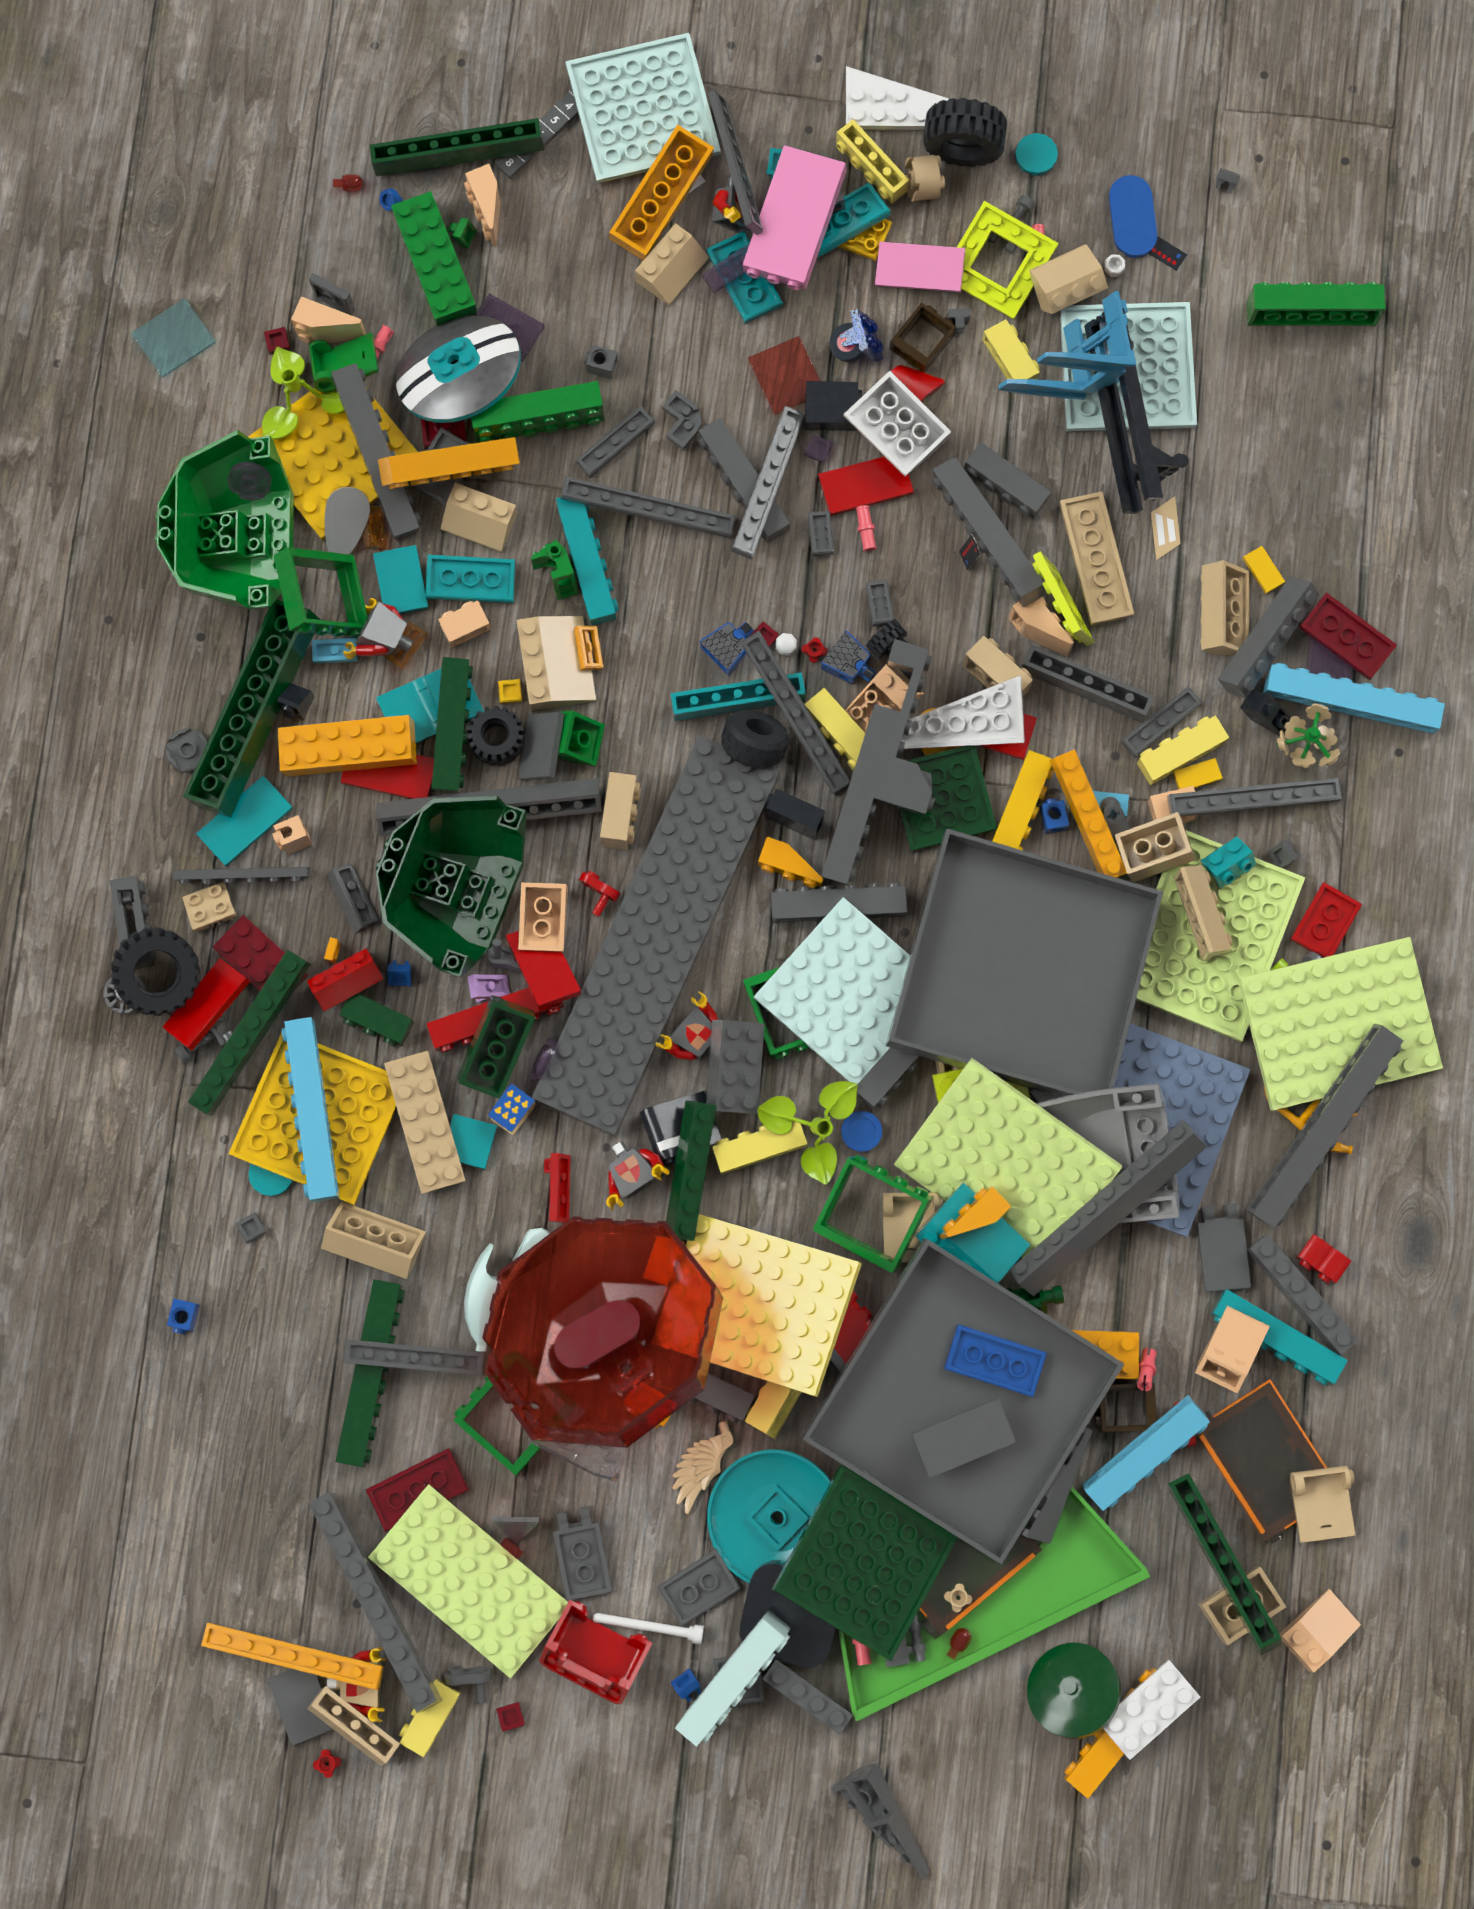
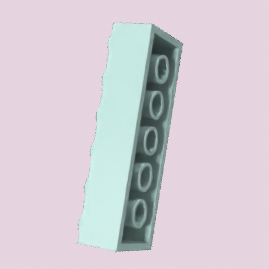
M768 1610L685 1712L675 1729L696 1747L701 1741L706 1743L717 1728L715 1724L717 1723L720 1726L732 1709L729 1706L735 1707L746 1692L744 1688L750 1689L758 1679L757 1677L761 1673L758 1670L761 1668L764 1671L775 1656L773 1652L776 1650L779 1653L790 1638L787 1634L790 1627Z

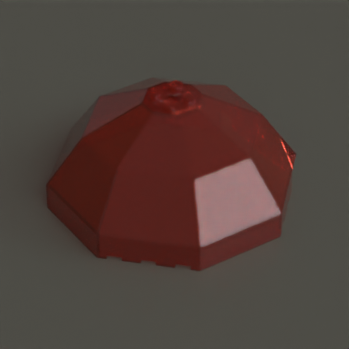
M573 1216L498 1272L496 1291L492 1295L489 1307L488 1324L485 1323L482 1339L490 1348L485 1375L505 1403L514 1406L510 1410L531 1440L628 1448L705 1389L723 1296L716 1284L666 1221L650 1223L632 1219L614 1221L612 1218H595L594 1220ZM613 1300L627 1301L636 1308L641 1317V1327L635 1340L582 1370L566 1367L556 1357L554 1350L555 1339L564 1327ZM625 1365L628 1367L632 1366L628 1373H622L624 1372L623 1367ZM531 1404H537L539 1408H533Z

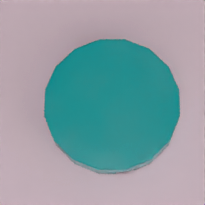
M1039 133L1028 134L1023 137L1017 144L1015 152L1016 164L1023 172L1031 173L1034 176L1044 175L1051 171L1058 156L1057 146L1054 141L1045 134Z
M250 1164L248 1172L249 1181L253 1188L262 1195L271 1197L280 1195L287 1191L293 1183V1180Z

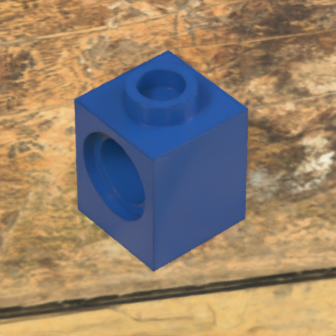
M1057 798L1045 800L1044 804L1040 807L1045 834L1066 831L1069 827V821L1064 800L1058 801ZM1056 811L1059 813L1060 818L1052 819L1049 817L1048 812Z
M173 1299L167 1326L173 1327L172 1332L186 1335V1331L193 1332L200 1305ZM186 1311L188 1319L185 1323L180 1324L178 1322V1315Z

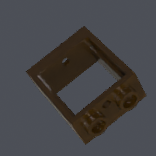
M921 302L890 341L889 350L917 370L925 373L954 337L956 327L949 318L941 317L932 306H926ZM921 318L945 334L928 357L904 341Z
M1152 1383V1388L1149 1391H1146V1384H1144L1145 1425L1107 1426L1104 1397L1098 1406V1414H1095V1427L1099 1428V1433L1145 1431L1157 1421L1155 1383ZM1137 1384L1111 1385L1108 1392L1136 1391L1140 1389H1138Z

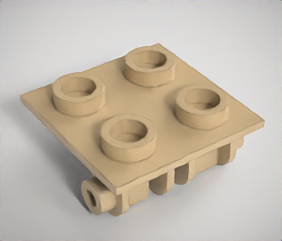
M224 881L182 897L194 932H202L210 928V924L213 928L215 927V922L221 925L220 920L226 922L234 920L233 917L237 916Z

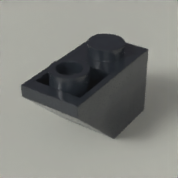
M291 683L277 701L286 717L295 721L297 718L304 720L313 702L314 695L312 691Z
M1252 690L1240 707L1250 720L1277 736H1280V731H1285V724L1290 722L1291 717L1272 695Z

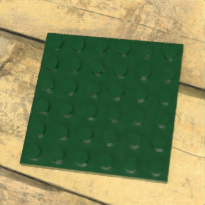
M840 1464L774 1583L772 1590L885 1659L892 1661L958 1537L851 1469Z

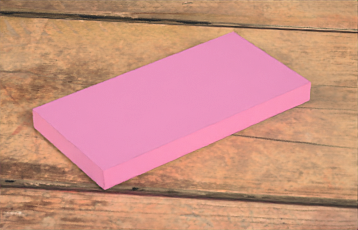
M880 242L875 286L961 293L966 250L965 248Z

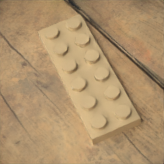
M1103 492L1060 500L1059 505L1090 625L1093 626L1133 617L1134 611Z
M428 1051L384 1063L421 1194L466 1182Z

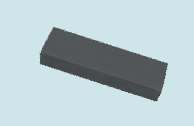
M352 864L332 869L327 874V878L354 933L361 932L379 923L380 921Z

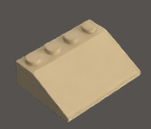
M539 616L517 620L531 711L596 701L592 670H580L574 632L576 626H584L583 616Z

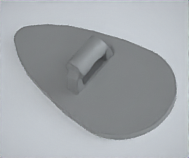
M339 488L332 492L327 499L325 538L328 552L350 554L364 531L370 514V504L366 495L357 488Z

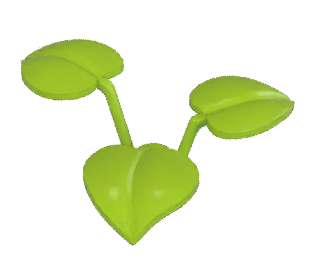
M277 347L273 354L270 374L275 383L279 385L284 384L285 386L284 392L286 394L287 409L282 406L270 408L262 420L263 437L271 436L273 440L284 438L296 429L298 416L290 412V392H298L301 386L307 388L318 398L323 399L321 405L327 413L339 414L344 412L337 390L320 394L303 379L301 380L299 376L302 375L305 368L303 358L297 353Z
M838 1081L824 1087L819 1095L820 1105L826 1108L824 1118L817 1117L811 1122L793 1117L796 1113L795 1104L790 1098L785 1096L772 1097L757 1109L761 1123L773 1133H788L791 1130L793 1121L810 1126L812 1133L819 1136L814 1143L815 1147H808L804 1150L801 1156V1166L808 1176L824 1185H827L831 1180L837 1164L835 1148L830 1143L819 1145L833 1131V1125L828 1113L835 1119L849 1117L856 1105L858 1085L849 1081Z

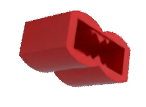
M1315 1234L1311 1235L1296 1257L1299 1260L1298 1264L1307 1271L1312 1269L1319 1274L1317 1278L1327 1285L1330 1283L1336 1284L1352 1262L1348 1257Z

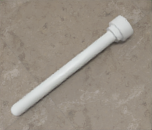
M595 1613L592 1616L593 1621L597 1623L687 1637L694 1644L701 1645L704 1632V1626L695 1624L685 1628Z

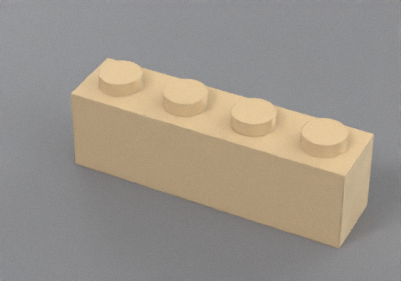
M326 1686L320 1690L307 1708L380 1766L388 1762L400 1745V1743Z

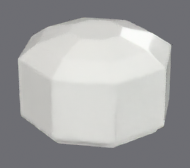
M1111 254L1105 260L1104 271L1110 277H1119L1124 272L1125 260L1120 255Z
M783 633L776 638V650L781 655L790 656L796 651L797 640L792 634Z

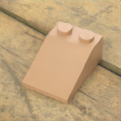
M304 297L300 298L291 318L298 338L306 343L315 340H325L329 343L345 342L366 334L361 319Z
M521 882L518 950L564 952L568 901L567 884Z
M1328 1589L1279 1634L1285 1645L1304 1667L1314 1673L1335 1654L1361 1624L1335 1594Z

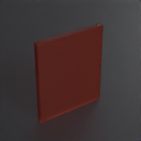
M799 336L748 357V361L774 414L783 411L785 406L791 408L805 402L806 381H820Z

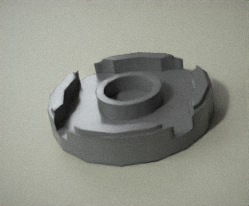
M189 728L178 730L168 740L165 750L167 759L175 769L181 772H194L208 740L199 731Z

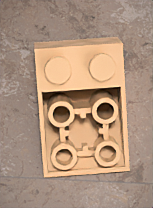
M487 164L465 173L466 182H464V186L467 191L465 193L470 204H473L476 219L478 223L481 222L482 231L486 241L491 240L493 247L497 245L501 200L497 180L490 165Z
M1043 597L1025 607H1022L1019 601L1012 606L1008 619L1023 637L1066 657L1070 654L1074 638L1059 624L1058 616L1048 610L1046 607L1047 603Z
M886 664L845 711L866 733L874 704L901 712L910 679L898 668ZM917 692L915 698L920 699L924 693Z
M1227 1306L1198 1361L1195 1373L1238 1393L1269 1326Z

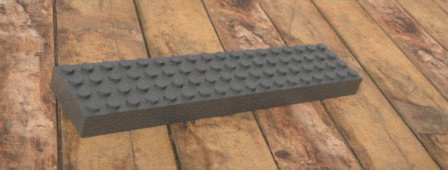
M700 735L698 736L583 985L581 995L577 998L532 1096L536 1103L616 1138L657 1048L656 1042L659 1043L660 1035L664 1033L764 813L765 801L769 793H773L779 780V769L774 767L755 769L744 766L728 756L723 745Z

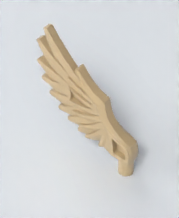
M728 1421L719 1423L721 1435L694 1443L693 1448H687L688 1454L681 1456L682 1459L686 1460L676 1465L677 1468L682 1469L673 1474L674 1478H679L672 1488L676 1490L682 1486L676 1503L680 1505L686 1497V1514H689L701 1489L706 1491L710 1481L721 1472V1458L725 1451L733 1445L734 1441Z

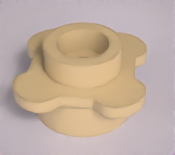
M956 1584L952 1591H947L944 1594V1599L950 1602L954 1612H960L964 1605L971 1604L972 1602L971 1595L967 1594L962 1584Z

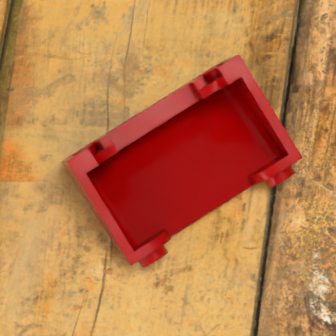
M569 1600L544 1647L539 1661L545 1668L614 1704H622L652 1642L642 1634L631 1635L628 1639L588 1618V1611L583 1603Z

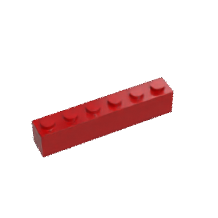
M529 987L499 997L533 1010L535 1014L534 1021L539 1020V1016L548 1013V1016L561 1012L560 1008L564 1007L563 1002H559L539 1010ZM488 1002L426 1023L435 1050L446 1053L452 1051L455 1045L461 1043L463 1046L471 1044Z

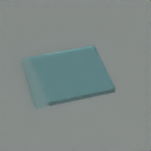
M185 298L131 333L162 378L216 343L215 338L211 336Z

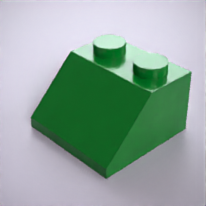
M573 710L560 711L564 713L557 759L596 767L605 724Z

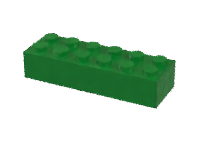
M430 191L391 205L393 216L436 326L458 317L478 315L475 301L432 192Z
M1260 282L1253 285L1247 299V326H1376L1385 310L1384 284H1377L1376 282H1368L1366 284H1356L1354 282L1334 284L1332 282L1312 284L1311 282H1303L1301 284H1291L1289 282L1269 284L1267 282Z
M598 381L504 397L487 410L471 417L477 443L523 435L525 437H532L540 432L554 433L562 428L576 429L579 425L588 424L592 426L605 421Z

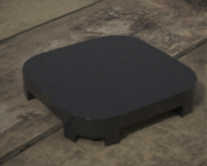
M771 1560L763 1563L755 1570L749 1583L739 1628L741 1641L745 1640L766 1612L770 1610L790 1627L787 1633L790 1638L779 1653L776 1650L773 1652L775 1654L773 1659L800 1667L812 1668L820 1665L827 1659L830 1653L836 1628L772 1590L785 1565L780 1563L781 1560Z

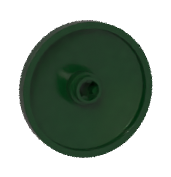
M1065 1643L1045 1652L1033 1666L1027 1683L1028 1704L1035 1719L1052 1734L1066 1739L1087 1738L1104 1729L1116 1714L1121 1698L1120 1679L1112 1662L1098 1649L1083 1643Z

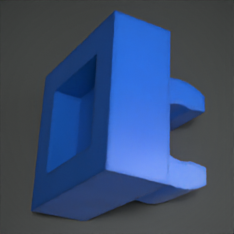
M396 960L392 964H388L389 986L412 985L411 965H409L408 961H405V965L397 964Z
M690 1668L671 1681L681 1699L685 1698L688 1702L691 1701L689 1694L694 1690L698 1694L701 1693V1685Z

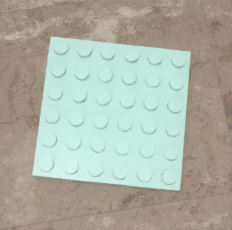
M689 33L566 61L567 72L597 183L648 172L677 124L713 146V156L721 154Z
M1190 302L1126 304L1128 310L1126 313L1128 330L1137 364L1136 369L1149 429L1196 428L1197 415ZM1103 304L1071 305L1060 310L1062 352H1068L1063 327L1073 320L1079 319L1085 341L1087 337L1084 325L1092 319H1096L1097 316L1104 312ZM1063 368V381L1074 382L1071 368ZM1090 371L1091 377L1094 375V371ZM1119 381V383H1117L1120 401L1122 405L1126 430H1129L1125 405ZM1098 391L1086 393V399L1084 400L1064 399L1066 432L1105 430Z
M843 897L753 998L849 1082L858 1084L890 1048L885 1045L910 955Z

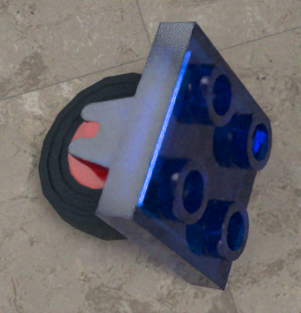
M858 308L850 311L852 323L841 324L831 335L830 349L833 355L839 360L848 363L859 360L864 354L875 362L883 360L882 351H884V348L876 334L878 331L876 321Z

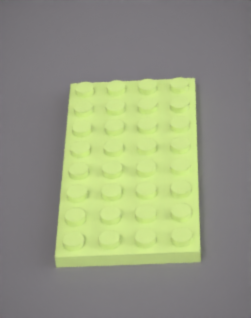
M428 1484L368 1557L509 1678H512L560 1619L568 1603L566 1599L430 1484Z

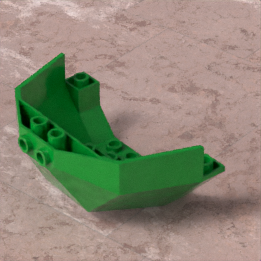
M236 430L181 459L157 504L155 516L157 522V533L155 535L157 548L179 586L192 594L247 609L271 607L281 594L273 555L287 547L293 548L294 494L273 438L271 436L249 438L239 430Z

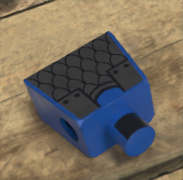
M728 622L701 639L700 648L730 676L747 654L740 642L751 635L754 630L747 622H744L738 629Z
M846 630L821 662V670L850 684H853L858 676L869 683L876 674V671L867 666L871 654Z

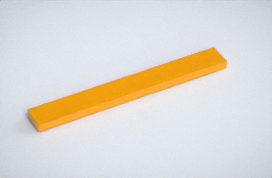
M207 1623L201 1644L203 1647L374 1690H379L384 1666L213 1623Z

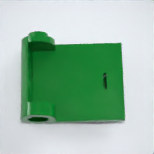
M372 332L333 348L325 340H315L309 346L314 388L319 392L326 393L335 390L331 372L356 363L358 369H363L365 377L379 372Z

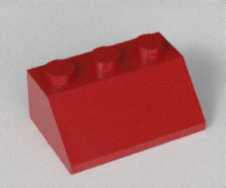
M366 948L335 964L326 971L315 975L307 980V983L325 1012L383 980V977Z

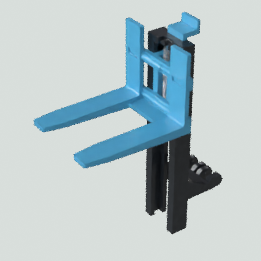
M1115 291L1102 300L1104 312L1097 316L1096 319H1092L1084 325L1087 337L1085 341L1080 320L1075 319L1063 327L1068 352H1045L1037 358L1038 364L1071 368L1074 382L1007 379L999 384L998 388L1001 391L1079 400L1086 399V393L1098 391L1123 514H1137L1143 510L1137 481L1141 483L1144 501L1153 499V502H1157L1163 498L1160 482L1166 476L1177 472L1179 468L1187 466L1189 459L1187 455L1181 453L1171 457L1152 445L1136 369L1137 364L1128 330L1127 305L1125 300H1120L1119 291ZM1090 371H1094V375L1092 377ZM1119 381L1137 465L1133 463L1117 386Z

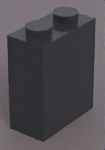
M806 381L805 430L857 431L843 415L862 397V390H858V382Z
M777 788L774 794L769 793L764 804V810L767 811V819L815 840L824 821L825 810Z

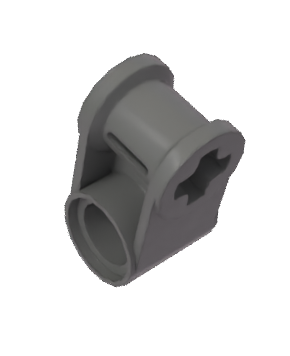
M1114 797L1103 799L1100 803V809L1113 840L1116 841L1115 834L1129 830L1130 827L1119 801Z

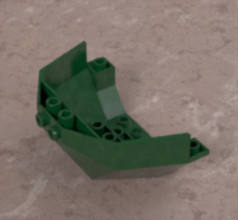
M499 796L433 798L392 832L390 838L385 842V851L382 859H379L377 862L376 880L383 924L440 971L462 978L493 946L492 941L496 938L524 865L527 811L505 804Z

